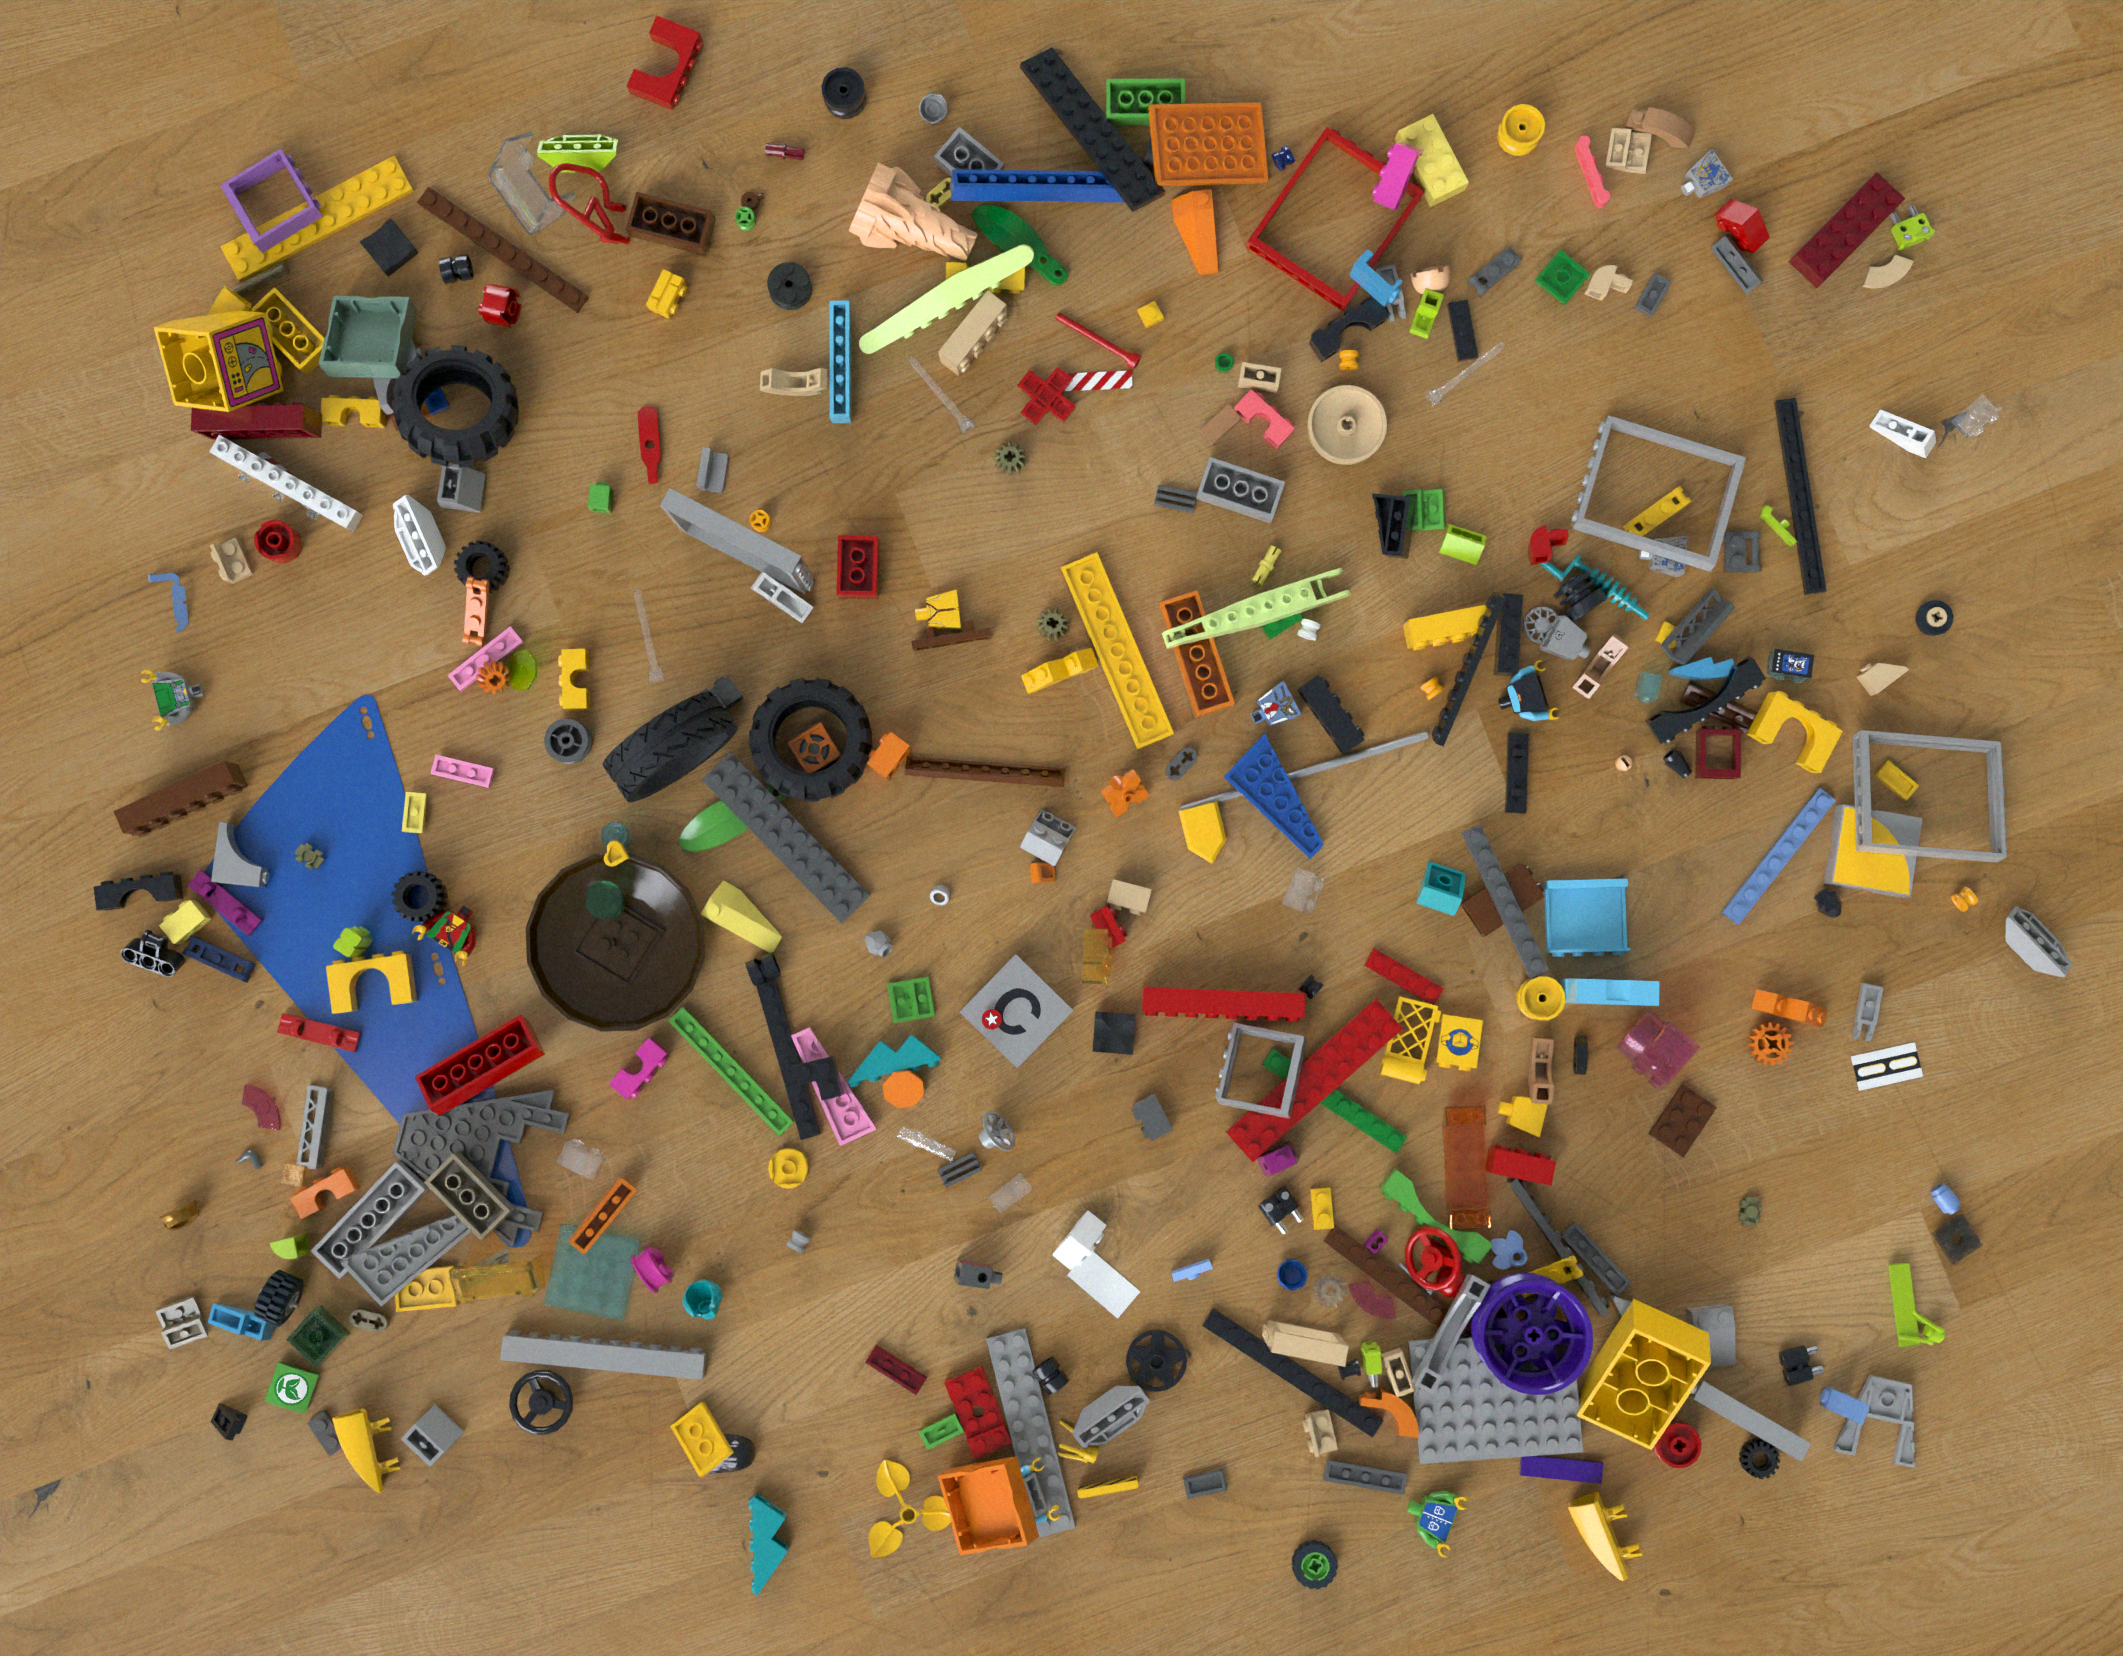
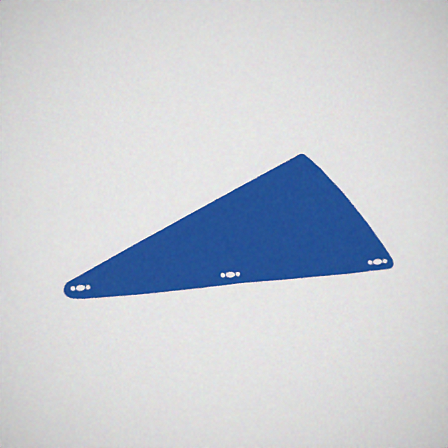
M363 695L339 714L292 761L234 829V837L239 850L252 863L268 868L270 874L269 882L266 884V888L226 883L219 884L264 921L251 936H248L218 910L216 911L308 1019L362 1032L357 1052L333 1048L400 1124L405 1113L430 1110L415 1076L478 1040V1036L451 951L426 936L427 933L424 934L423 939L418 940V936L421 933L415 932L412 934L415 926L421 925L424 922L409 921L407 918H402L400 912H396L394 909L396 905L392 904L391 900H394V896H391V893L396 890L393 886L395 883L400 882L398 880L400 877H405L406 873H413V871L426 873L428 871L417 833L402 832L405 792L376 701L370 695ZM361 707L367 708L366 714L362 715L360 713ZM365 715L369 716L372 721V728L369 730L374 733V738L372 739L367 738L369 731L365 730L362 725V718ZM301 843L304 845L309 843L313 846L312 851L317 849L323 853L321 857L325 861L319 869L313 867L310 870L305 867L307 863L305 860L302 863L295 860L297 856L295 851ZM214 858L205 871L211 877ZM418 885L411 893L413 906L420 909L426 905L429 899L428 890L423 885ZM215 889L210 890L207 895L210 896ZM354 926L359 928L362 926L371 932L369 935L373 937V941L369 947H366L367 950L362 956L365 960L372 959V955L384 954L385 957L392 956V952L404 951V954H411L417 1002L392 1005L387 977L380 970L370 968L364 971L356 982L355 990L358 1011L332 1014L326 966L333 965L332 961L345 960V963L352 962V958H356L346 957L333 947L336 940L341 938L340 934L344 928H353ZM432 953L438 954L436 961L441 963L443 967V975L441 977L436 976L433 971V964L436 961L431 959ZM439 978L445 979L446 982L443 986L438 984ZM493 1085L461 1104L497 1099ZM502 1139L492 1178L511 1182L507 1200L512 1204L527 1207L510 1142ZM520 1228L514 1246L508 1244L501 1237L499 1238L509 1247H523L529 1241L531 1231Z

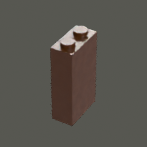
M1523 863L1516 865L1504 874L1521 912L1545 897L1542 893L1544 892L1542 885L1538 881H1534L1531 869L1527 865L1524 866ZM1486 886L1460 903L1482 937H1486L1503 925Z

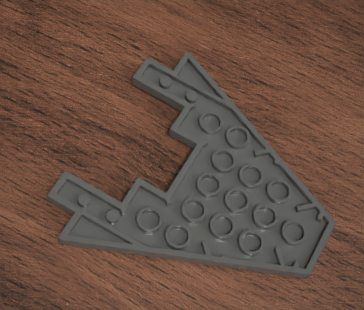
M556 1090L461 1104L441 1116H438L431 1110L405 1113L401 1119L393 1154L427 1180L453 1153L460 1151L507 1199L511 1182L492 1178L501 1140L522 1143L526 1124L565 1134L570 1113L551 1109ZM512 1204L516 1209L493 1232L508 1244L514 1246L520 1228L534 1232L540 1231L544 1211Z

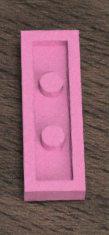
M435 755L431 770L433 775L487 788L491 787L495 772L494 768L440 755Z

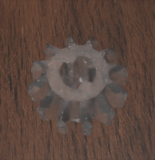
M1334 1273L1329 1274V1279H1327L1325 1274H1322L1323 1281L1318 1278L1315 1280L1319 1286H1313V1290L1319 1292L1313 1296L1314 1298H1320L1318 1302L1320 1305L1326 1301L1327 1308H1330L1331 1302L1337 1307V1299L1341 1302L1345 1300L1340 1295L1347 1294V1291L1342 1289L1346 1286V1283H1339L1342 1279L1339 1275L1334 1279ZM1328 1286L1335 1288V1290H1332L1334 1293L1331 1295L1325 1292V1290H1328Z

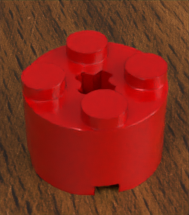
M486 284L483 301L479 304L478 313L483 316L484 321L488 324L512 328L511 324L517 323L521 311V304L518 303L517 297L521 298L520 292L516 288Z
M269 520L264 522L254 536V544L257 551L273 562L287 563L300 555L302 542L296 529L282 521Z

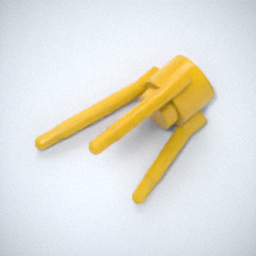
M1062 1420L1059 1421L1062 1426L1073 1433L1074 1428ZM1059 1444L1060 1448L1077 1453L1079 1456L1060 1452L1057 1453V1456L1093 1464L1097 1458L1099 1448L1089 1445L1085 1448L1081 1446L1079 1450L1068 1445Z

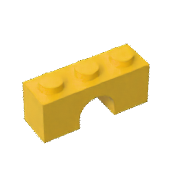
M329 395V398L321 399L322 423L326 426H346L348 415L358 411L360 413V423L365 427L385 428L386 413L380 407L378 397L370 396L368 399H361L358 396H348L347 399L337 395Z
M561 649V655L558 657L559 666L562 667V675H559V685L562 686V694L559 696L560 706H563V709L566 711L591 710L590 690L587 688H576L574 684V678L579 672L590 671L589 651L586 649Z

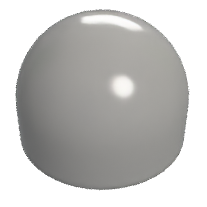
M945 885L934 886L930 892V900L936 905L947 904L950 899L948 887ZM941 893L944 895L945 898L943 900L936 899L935 894Z

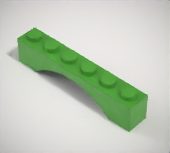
M1395 1168L1392 1169L1380 1185V1188L1383 1190L1381 1194L1390 1201L1393 1198L1398 1201V1207L1405 1213L1410 1211L1416 1215L1413 1219L1423 1226L1426 1223L1430 1227L1440 1228L1450 1234L1457 1243L1459 1250L1463 1252L1462 1257L1468 1262L1472 1263L1475 1261L1479 1264L1493 1246L1492 1243L1474 1230L1450 1228L1433 1219L1419 1202L1413 1182Z

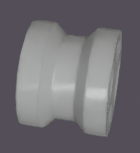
M794 1229L792 1238L787 1241L786 1245L804 1254L805 1246L811 1241V1238Z

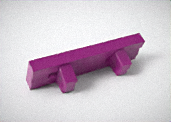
M200 870L187 886L245 934L251 936L264 920L217 882H211L212 877L205 871ZM215 889L210 896L207 895L210 890Z

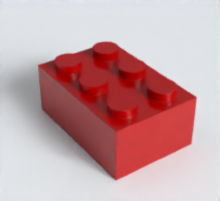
M838 535L836 595L838 598L878 599L880 546L878 536Z
M1495 1144V1148H1488L1484 1170L1492 1174L1552 1186L1556 1161L1551 1160V1156L1535 1152L1533 1156L1527 1150L1515 1148V1151H1511L1510 1147Z

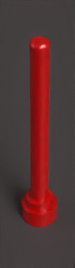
M1062 313L1056 315V320L1124 359L1128 367L1134 370L1141 359V355L1138 353L1126 352Z

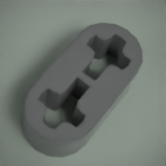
M1192 748L1181 750L1166 768L1165 773L1168 779L1173 781L1179 780L1197 760L1195 750ZM1185 752L1188 754L1189 752H1191L1193 754L1191 756L1193 761L1187 760L1183 764L1181 762L1185 757L1183 753ZM1178 764H1179L1180 766H1182V767L1178 770V773H1179L1178 776H1177V775H1173V776L1170 775V773H1171V770L1169 769L1170 767L1176 768V766H1177Z

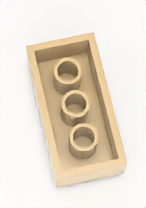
M987 290L938 351L940 362L958 376L962 372L966 373L971 366L970 362L973 358H978L983 352L982 347L985 343H990L996 335L994 332L997 328H1002L1007 322V305Z

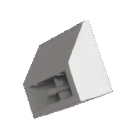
M449 463L448 467L442 465L437 497L439 506L441 508L480 513L486 474L469 467L459 468L457 464Z
M1041 809L1029 828L1020 848L1055 866L1076 827Z
M435 1404L410 1428L401 1440L431 1467L461 1437L464 1431Z

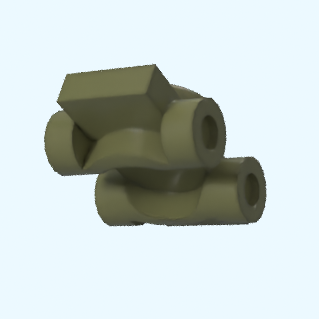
M301 843L295 851L297 855L295 860L300 863L305 860L307 862L305 867L310 870L313 867L319 869L325 861L321 857L323 853L317 849L312 851L313 846L309 843L305 845Z
M1746 1196L1745 1200H1740L1739 1206L1744 1208V1212L1738 1213V1220H1742L1743 1225L1755 1227L1756 1222H1760L1758 1210L1761 1211L1762 1203L1758 1202L1759 1198Z

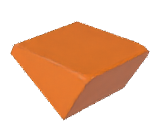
M1047 862L1030 864L1031 881L1033 884L1056 881L1055 867Z

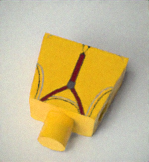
M957 590L926 598L927 608L915 609L916 621L928 620L929 627L942 630H962Z

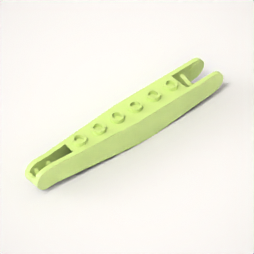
M1022 244L956 273L863 335L859 340L860 349L866 354H871L902 336L906 339L915 334L914 329L920 326L924 329L931 325V320L938 316L941 319L950 314L948 310L955 307L957 310L966 305L965 300L971 297L975 300L984 294L983 290L989 287L992 290L1001 285L1000 280L1027 266L1033 260V249L1027 244Z
M1338 568L1254 595L1189 623L1169 629L1162 633L1166 647L1169 649L1186 643L1256 628L1351 595L1350 590L1341 591L1327 597L1322 586V580L1336 577L1342 574L1343 570ZM1313 583L1315 584L1316 590L1318 592L1320 598L1319 600H1316V597L1314 595L1311 584ZM1200 624L1203 625L1205 632L1186 636L1185 630Z

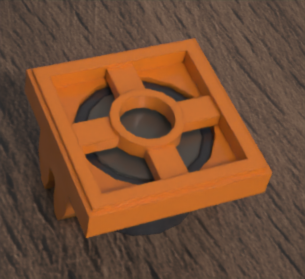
M822 722L787 742L805 773L822 771L824 767L830 766L833 761L842 756Z

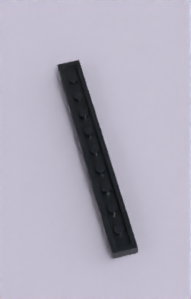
M1796 398L1776 400L1774 405L1797 541L1796 545L1804 595L1826 592V584Z
M1212 1308L1203 1322V1327L1372 1438L1384 1420L1365 1407L1360 1406L1359 1403L1286 1355L1272 1353L1263 1340L1216 1309Z

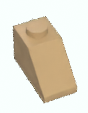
M1869 663L1860 669L1861 674L1856 678L1869 695L1872 696L1878 694L1909 669L1905 666L1884 663L1871 665Z

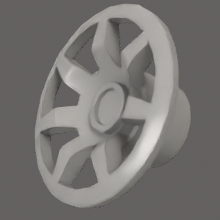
M988 1111L982 1118L984 1129L979 1132L981 1143L988 1149L996 1146L1001 1150H1011L1015 1145V1136L1009 1123L996 1112ZM1003 1123L1006 1125V1129L1001 1128ZM1005 1134H1010V1135H1011V1139H1010L1009 1137H1007V1136H1004V1135H1005Z

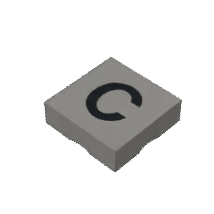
M1015 954L960 1013L1018 1068L1070 1015L1073 1009ZM990 1009L997 1010L1002 1016L1001 1025L993 1030L987 1029L982 1024L983 1013Z

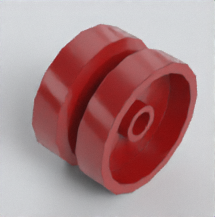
M1673 1418L1652 1451L1667 1465L1673 1468H1685L1697 1461L1701 1453L1702 1443L1699 1434L1694 1428L1680 1419Z

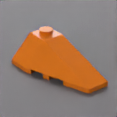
M1211 189L1191 191L1172 199L1173 221L1181 234V238L1189 251L1198 274L1219 273Z

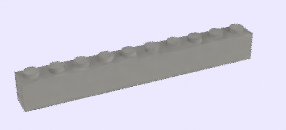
M509 1330L502 1337L500 1360L702 1380L705 1377L708 1352H703L702 1348L697 1347L683 1350L682 1346L672 1345L670 1348H662V1344L652 1343L650 1346H642V1342L635 1341L630 1342V1344H622L621 1340L602 1342L601 1338L582 1340L581 1336L562 1338L561 1334L542 1336L541 1332L522 1334L521 1330Z

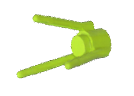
M1913 1312V1315L1917 1317V1321L1925 1325L1923 1334L1926 1338L1899 1335V1339L1933 1345L1934 1342H1942L1946 1332L1944 1328L1937 1326L1921 1314Z

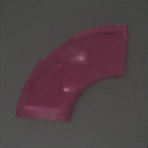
M245 1084L242 1105L249 1107L255 1112L258 1119V1127L280 1130V1113L274 1100L262 1089Z
M1368 1281L1348 1284L1351 1296L1363 1310L1380 1318H1396L1392 1297H1383L1376 1294L1371 1289Z

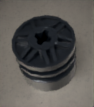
M1589 571L1574 576L1564 583L1553 595L1555 599L1563 594L1566 598L1559 604L1560 606L1568 602L1571 604L1565 613L1572 622L1608 599L1601 588L1594 591L1590 590V587L1596 582L1594 579L1587 584L1584 580L1591 575Z

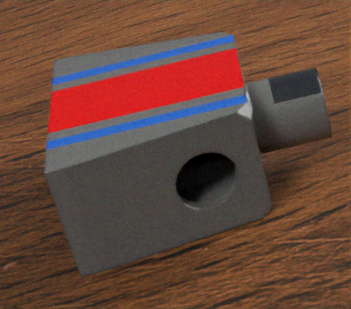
M957 1259L954 1280L958 1285L989 1289L990 1283L1001 1285L1002 1273L993 1271V1268L988 1264ZM980 1273H983V1276L981 1278H978V1275Z

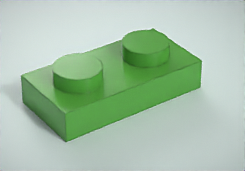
M956 1412L919 1430L927 1450L964 1432Z

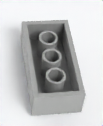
M1209 457L1196 499L1271 524L1285 482Z

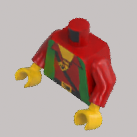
M464 905L457 915L451 911L440 912L421 925L415 926L412 934L415 932L421 933L418 936V940L423 939L424 934L427 933L426 936L455 953V963L459 958H462L463 966L467 964V957L470 956L476 947L475 926L467 921L473 911Z

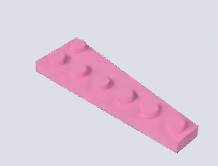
M810 1027L791 1035L803 1063L829 1057ZM839 1072L844 1094L842 1096L821 1100L817 1081L812 1082L837 1141L841 1146L877 1128Z

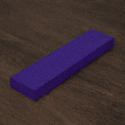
M1540 1455L1524 1456L1520 1460L1519 1474L1521 1476L1602 1484V1462Z

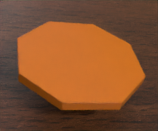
M910 1070L895 1071L883 1082L884 1099L897 1108L914 1107L924 1096L923 1080Z

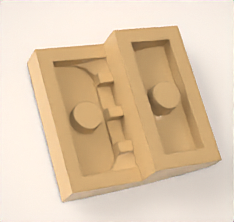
M1612 128L1606 167L1630 173L1646 174L1652 134L1632 132V129Z

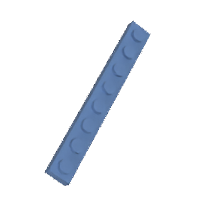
M1821 788L1814 792L1721 913L1736 925L1742 922L1836 801Z

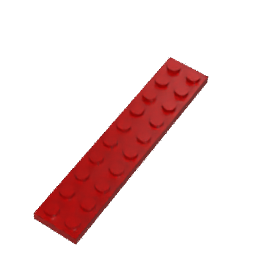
M1375 998L1302 1063L1290 1119L1249 1110L1225 1132L1253 1163L1403 1028ZM1288 1076L1261 1099L1257 1105L1281 1109Z

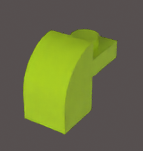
M1425 288L1409 333L1428 339L1444 294Z

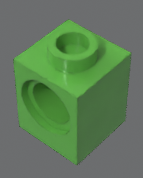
M596 482V485L590 484L588 508L592 512L612 513L614 490L608 486V483Z

